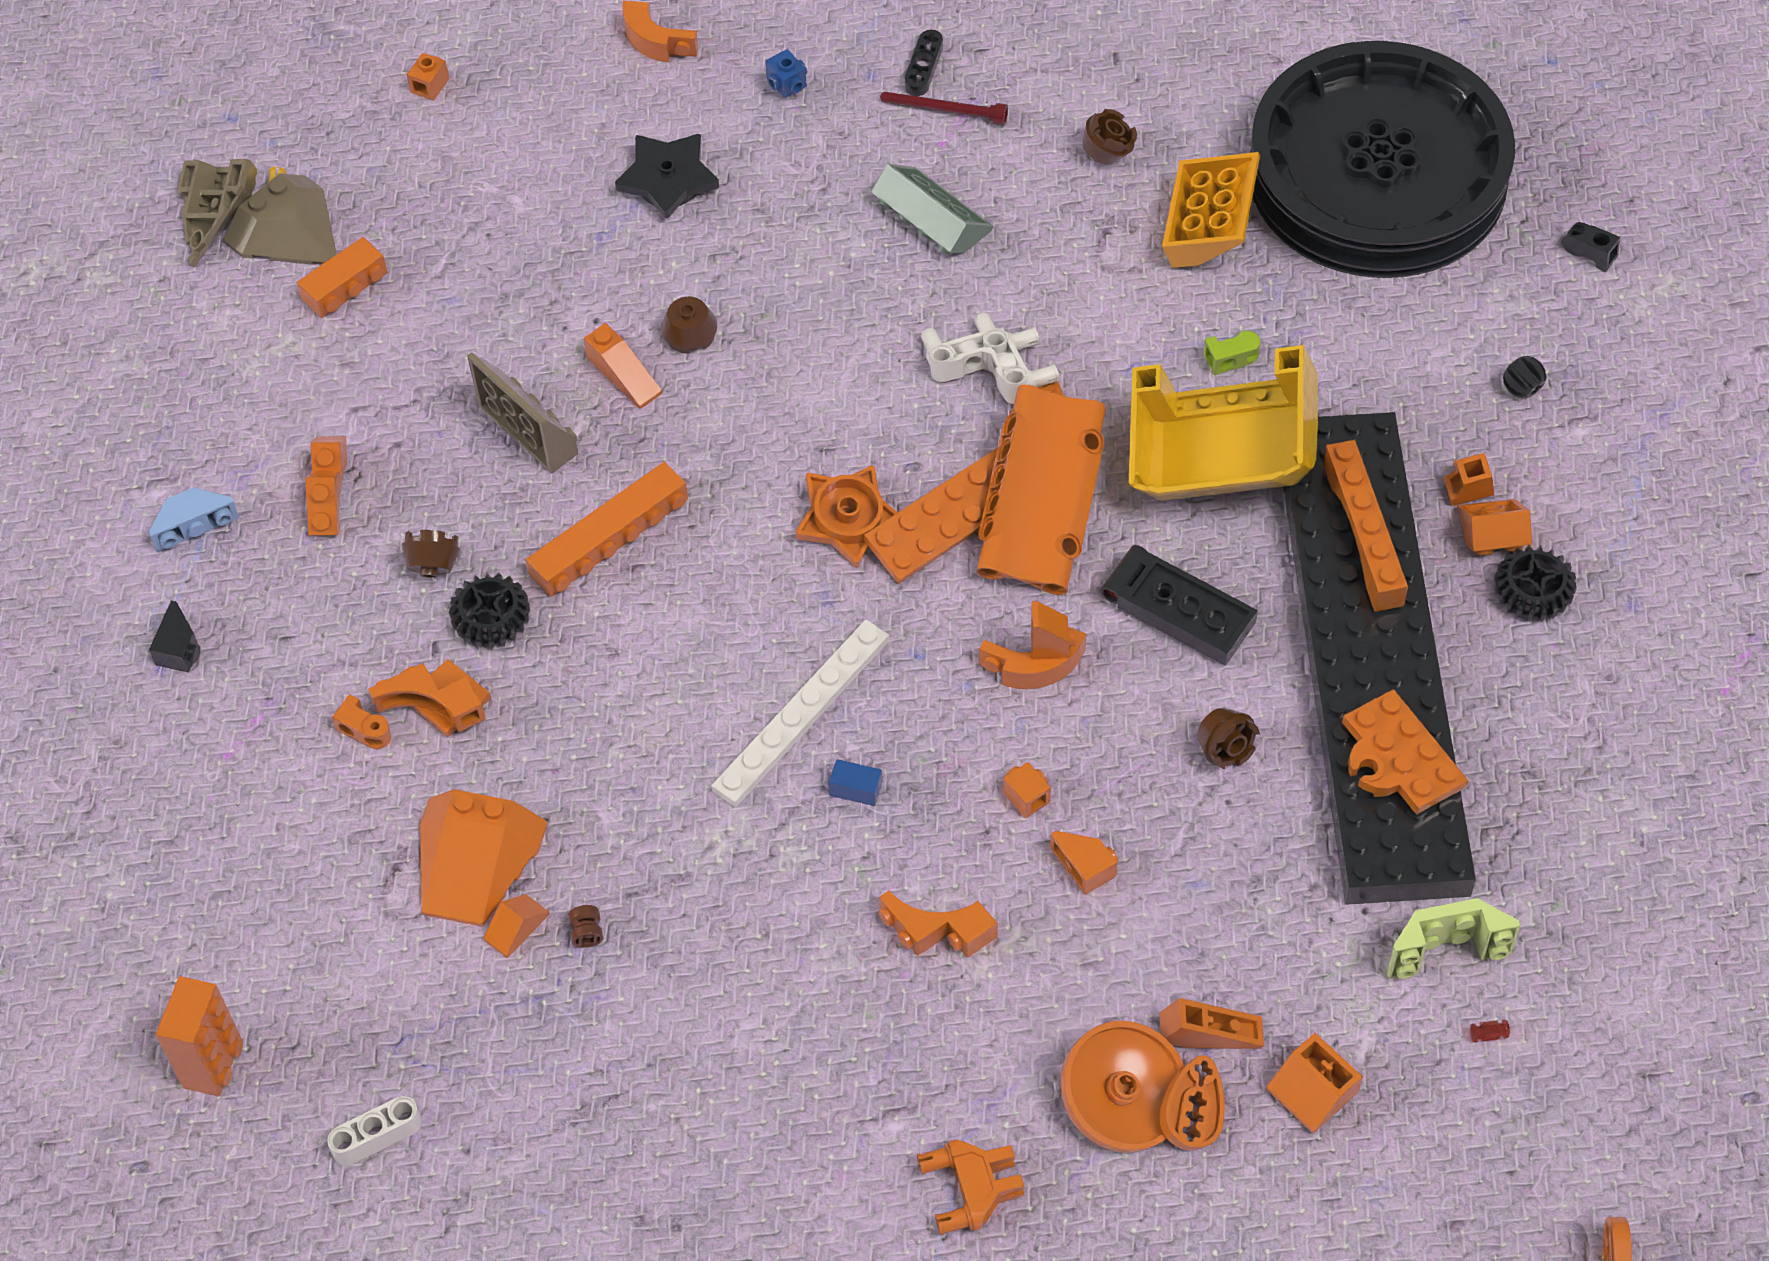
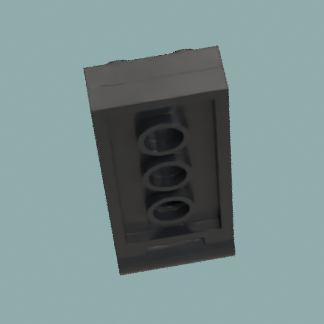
M1139 545L1131 546L1100 588L1101 595L1107 601L1118 604V608L1225 666L1254 627L1257 620V609L1149 553Z

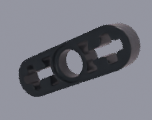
M937 30L923 31L917 41L905 75V90L912 96H922L929 90L943 50V36ZM930 42H932V45L930 47L931 50H928L927 45H929ZM922 59H926L931 62L927 66H920L917 64V62ZM917 75L921 76V81H919L918 84H915L917 81Z

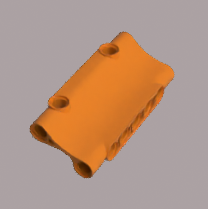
M1020 385L1017 387L1013 410L1005 419L1002 427L978 536L984 542V545L981 548L976 570L978 575L994 580L1013 578L1024 581L1050 594L1063 595L1067 593L1074 559L1082 552V544L1104 447V438L1101 430L1106 406L1096 400L1057 395L1033 385Z

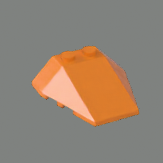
M457 789L429 798L420 823L422 914L483 927L500 902L505 898V893L514 880L517 881L523 874V868L540 851L548 822L512 800Z

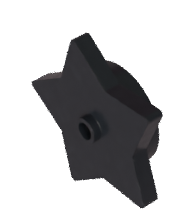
M694 134L671 142L636 135L635 162L615 181L616 191L641 196L646 202L654 205L665 218H669L678 206L689 202L696 194L715 190L720 186L719 179L700 161L701 134Z

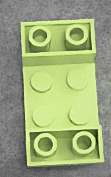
M1479 898L1415 910L1393 945L1387 969L1388 979L1395 977L1407 979L1413 977L1420 971L1425 950H1431L1440 944L1450 942L1461 944L1467 942L1470 938L1474 939L1480 960L1489 958L1491 960L1504 959L1509 954H1512L1520 929L1519 920Z

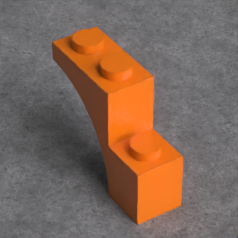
M317 436L311 442L312 472L305 477L308 535H338L340 533L339 507L341 484L344 470L347 466L346 436Z
M424 663L408 667L402 673L390 679L381 680L368 689L372 703L378 713L403 706L422 707L444 716L455 726L458 732L486 720L482 703L467 677L451 681L445 687L438 689Z
M890 890L879 897L880 910L878 914L881 920L888 927L892 925L898 932L897 936L901 944L906 949L911 948L917 956L947 937L950 945L956 951L961 950L968 958L998 937V923L979 901L955 911L929 912L907 905L894 896Z

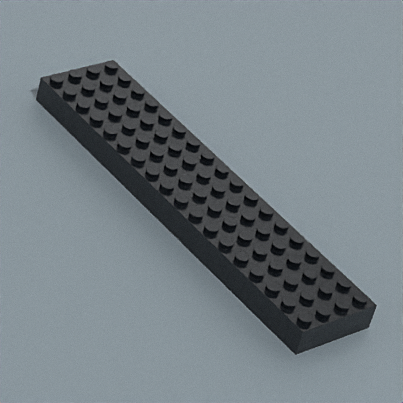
M1395 412L1318 417L1317 453L1314 467L1299 483L1283 486L1345 905L1471 897L1476 877L1461 790L1416 815L1398 791L1388 796L1373 797V793L1363 790L1358 786L1359 780L1364 775L1375 774L1374 770L1370 767H1361L1357 774L1351 777L1348 772V759L1354 745L1358 741L1342 723L1344 715L1393 689L1455 764L1456 761ZM1350 440L1356 441L1408 585L1405 603L1402 607L1374 611L1366 589L1361 558L1352 526L1340 499L1330 487L1323 467L1326 445Z

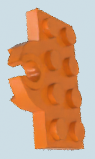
M1394 689L1344 715L1342 723L1358 741L1354 745L1348 759V772L1351 777L1356 775L1361 767L1373 769L1375 774L1364 775L1358 784L1363 790L1373 793V797L1388 796L1398 791L1417 815L1467 787L1469 780Z

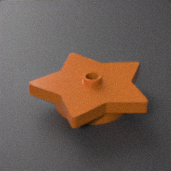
M871 465L852 475H839L836 477L806 473L805 483L811 508L797 528L795 538L797 540L831 544L854 567H858L869 547L863 540L864 534L898 513L882 499L879 493L875 466Z

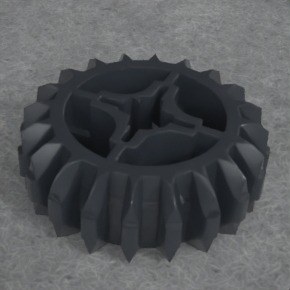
M1530 545L1525 548V551L1517 547L1513 554L1507 553L1504 561H1501L1498 565L1494 577L1496 584L1495 594H1499L1500 603H1507V612L1517 611V618L1524 614L1528 615L1529 622L1534 616H1537L1541 622L1546 618V615L1554 619L1558 612L1563 614L1567 605H1570L1573 601V594H1575L1577 588L1575 583L1576 573L1571 572V563H1564L1563 555L1554 556L1553 548L1545 552L1541 545L1537 550H1533ZM1552 590H1557L1555 593L1551 595L1544 596V594L1551 593Z
M486 572L485 578L479 579L475 575L474 582L472 583L464 580V589L456 588V597H451V607L449 608V615L452 619L451 624L457 631L458 636L461 639L466 638V642L469 645L476 642L477 646L481 649L485 643H489V647L493 649L495 643L500 642L505 647L507 638L515 641L517 637L516 632H524V624H527L529 621L530 604L525 590H522L519 582L514 583L510 576L503 579L502 575L498 572L493 578ZM474 604H476V606L472 609V613L467 616L470 608ZM513 605L509 614L504 617L503 615L508 611L507 608Z

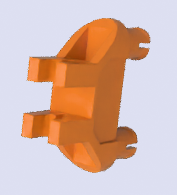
M954 1139L947 1141L944 1144V1148L917 1154V1161L919 1167H921L922 1175L950 1167L951 1170L954 1169L964 1201L963 1208L935 1214L940 1236L967 1227L973 1231L980 1230L999 1203L1024 1196L1023 1189L1025 1186L1021 1174L995 1180L993 1173L1015 1167V1155L1012 1145L985 1151L970 1143Z

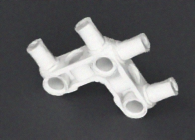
M981 313L974 320L979 333L944 343L941 342L937 331L933 328L926 329L921 334L922 342L927 349L926 359L930 365L931 377L938 382H948L962 378L965 374L982 369L989 370V372H993L997 380L998 390L1004 399L1011 404H1014L1017 387L1020 385H1033L1039 388L1059 382V373L1055 364L1030 371V369L1026 368L1018 350L1039 345V335L1035 327L1011 334V332L996 328L988 313Z

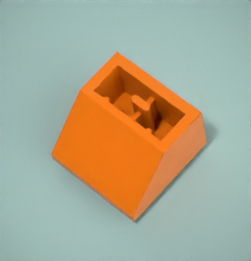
M1314 1032L1291 1053L1267 1085L1266 1090L1314 1134L1359 1093L1363 1076Z

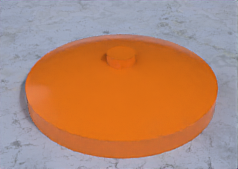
M1112 1021L1098 1025L1081 1036L1071 1047L1065 1058L1061 1071V1094L1064 1106L1075 1126L1095 1144L1123 1153L1140 1152L1150 1149L1167 1139L1160 1125V1109L1169 1084L1177 1072L1184 1066V1063L1173 1045L1160 1033L1146 1025L1131 1021Z

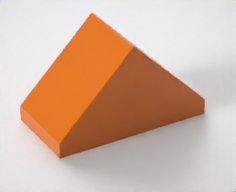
M527 894L502 901L483 939L500 954L508 958L550 913Z

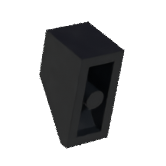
M171 600L149 651L156 666L189 673L193 662L196 663L198 661L201 649L178 603Z

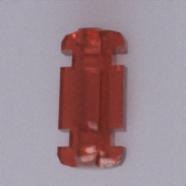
M1502 1019V1023H1499L1498 1020L1480 1022V1026L1472 1023L1469 1033L1472 1042L1475 1043L1478 1042L1477 1039H1481L1484 1042L1498 1040L1500 1036L1506 1039L1510 1035V1027L1505 1019Z

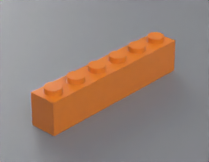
M665 461L526 558L529 576L550 597L557 592L564 591L571 582L581 575L588 574L602 560L612 557L623 545L636 540L644 530L650 526L657 525L668 513L682 507L688 500L686 482Z

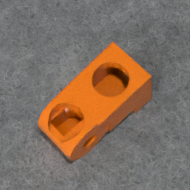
M351 694L347 696L332 716L335 729L338 732L370 748L382 749L391 741V731L387 719L382 715H371L362 710L360 700Z

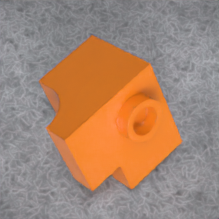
M1485 453L1453 461L1455 470L1449 475L1443 476L1451 507L1495 495L1493 476Z

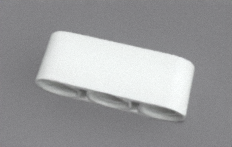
M406 1096L397 1097L337 1126L329 1133L327 1143L337 1163L346 1166L352 1165L415 1134L421 1127V1116L413 1099ZM406 1112L412 1113L408 1119L398 1120L401 1114ZM372 1128H382L377 1134H368ZM343 1142H352L347 1149H338L339 1145Z

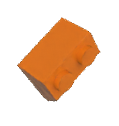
M1516 499L1457 505L1466 546L1473 552L1476 551V554H1492L1494 549L1505 548L1506 551H1514L1518 547L1522 550L1523 546L1532 545L1530 509Z

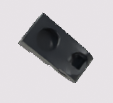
M1576 222L1562 239V245L1570 254L1581 255L1597 262L1596 268L1607 272L1619 256L1620 236L1593 225Z

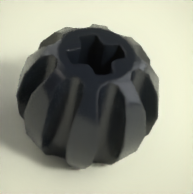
M1530 356L1517 358L1506 368L1503 374V382L1507 391L1514 397L1526 399L1536 394L1544 386L1547 379L1546 370L1542 363Z

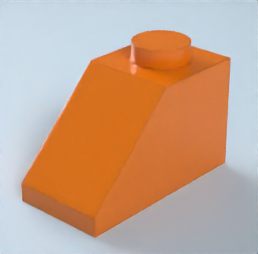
M1031 601L1032 659L1069 658V646H1075L1074 628H1068V616L1038 601Z
M1061 831L1051 833L1050 849L1085 895L1116 877L1118 857L1111 847L1106 848L1100 839Z

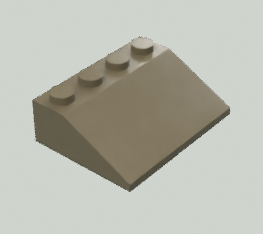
M472 352L467 355L478 406L549 472L554 473L578 455L576 444L578 439L573 430L569 427L564 428L552 411H546L542 408L538 399L532 393L527 394L516 378L513 376L508 377L502 370Z

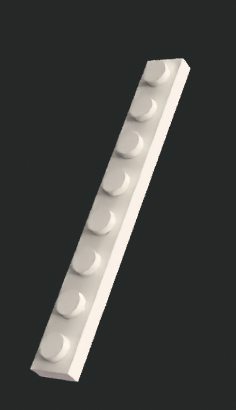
M865 620L711 785L712 791L736 808L889 642V634L868 620Z

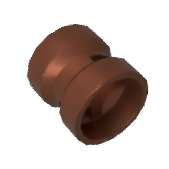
M582 905L569 911V923L574 929L571 932L574 946L588 948L596 946L603 941L602 928L598 926L601 920L598 907Z

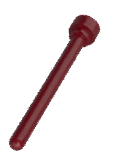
M882 92L880 95L881 101L885 103L985 117L989 121H993L995 125L1005 126L1008 117V104L996 103V105L986 107L892 92Z

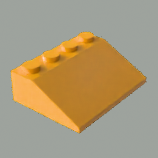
M1259 152L1179 161L1162 248L1172 268L1199 266L1244 243L1260 159Z

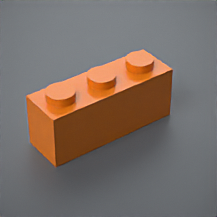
M361 237L297 281L301 299L322 319L388 273L384 255L367 239Z

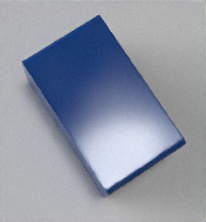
M836 759L828 783L829 795L875 806L883 783L882 770Z

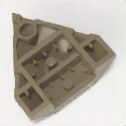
M231 159L229 167H216L200 160L184 161L178 184V192L180 196L184 197L185 203L181 208L186 244L190 245L192 254L188 257L189 266H196L234 218L239 205L251 197L252 191L256 186L255 178L257 174V168L251 160Z
M278 174L239 205L224 238V243L243 258L253 259L254 256L269 257L270 261L313 265L314 262L325 263L337 254L324 190L305 175Z

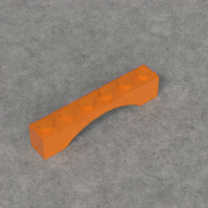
M1350 440L1326 445L1323 467L1330 487L1340 499L1352 526L1361 558L1366 589L1374 611L1402 607L1405 603L1408 585L1356 441Z

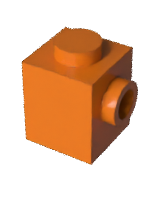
M422 52L407 73L410 92L434 101L449 80L446 60Z
M1029 762L1021 767H1013L1003 778V793L1025 818H1028L1050 803L1051 787L1048 785L1046 776L1040 769L1035 770Z

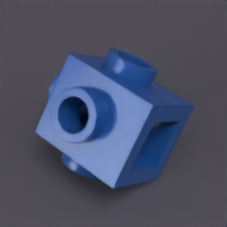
M788 49L765 60L768 83L783 98L798 93L807 87V68L804 62L797 60Z

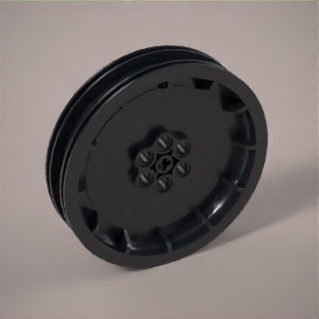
M1360 41L1332 46L1294 63L1275 79L1263 95L1256 110L1252 128L1250 153L1259 152L1260 154L1252 197L1261 217L1275 235L1300 255L1324 267L1351 275L1372 278H1399L1431 272L1445 267L1470 253L1483 242L1495 227L1504 208L1515 159L1514 131L1508 113L1494 91L1478 75L1450 57L1424 47L1392 41Z

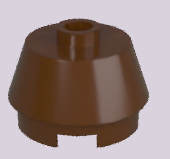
M1104 109L1102 113H1095L1086 121L1083 148L1092 159L1099 163L1113 164L1131 153L1137 140L1136 128H1130L1123 121L1125 116L1120 112Z
M687 296L671 303L662 321L661 331L672 349L680 353L689 354V350H696L703 347V350L708 348L715 338L718 325L715 315L702 300Z
M420 530V536H412L410 531L405 532V541L401 546L407 569L420 573V576L426 578H436L438 575L449 574L461 550L458 547L459 537L454 535L452 539L445 538V532L437 530Z
M1225 707L1210 712L1202 720L1197 732L1199 743L1208 762L1222 769L1233 763L1237 766L1245 763L1255 752L1256 748L1253 746L1256 735H1260L1259 729L1251 716Z

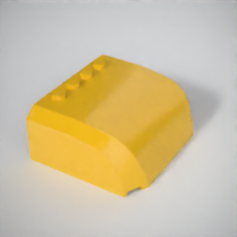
M1305 346L1275 348L1274 375L1277 379L1176 392L1161 364L1132 368L1129 485L1151 497L1165 501L1291 486L1299 483L1314 467L1318 432V373Z

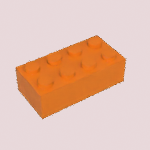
M179 976L155 1035L184 1089L220 1097L223 1087H227L231 1080V1066L234 1058H238L241 1054L243 1039L216 984Z

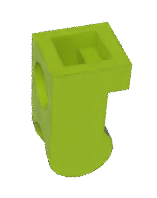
M1242 331L1234 338L1219 342L1216 336L1206 338L1203 354L1214 376L1254 363L1259 356L1260 337L1253 331Z

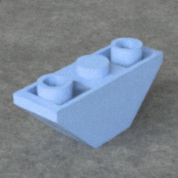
M193 487L165 500L149 533L157 552L172 548L176 544L192 537H198L218 526L227 525L239 518L232 497Z

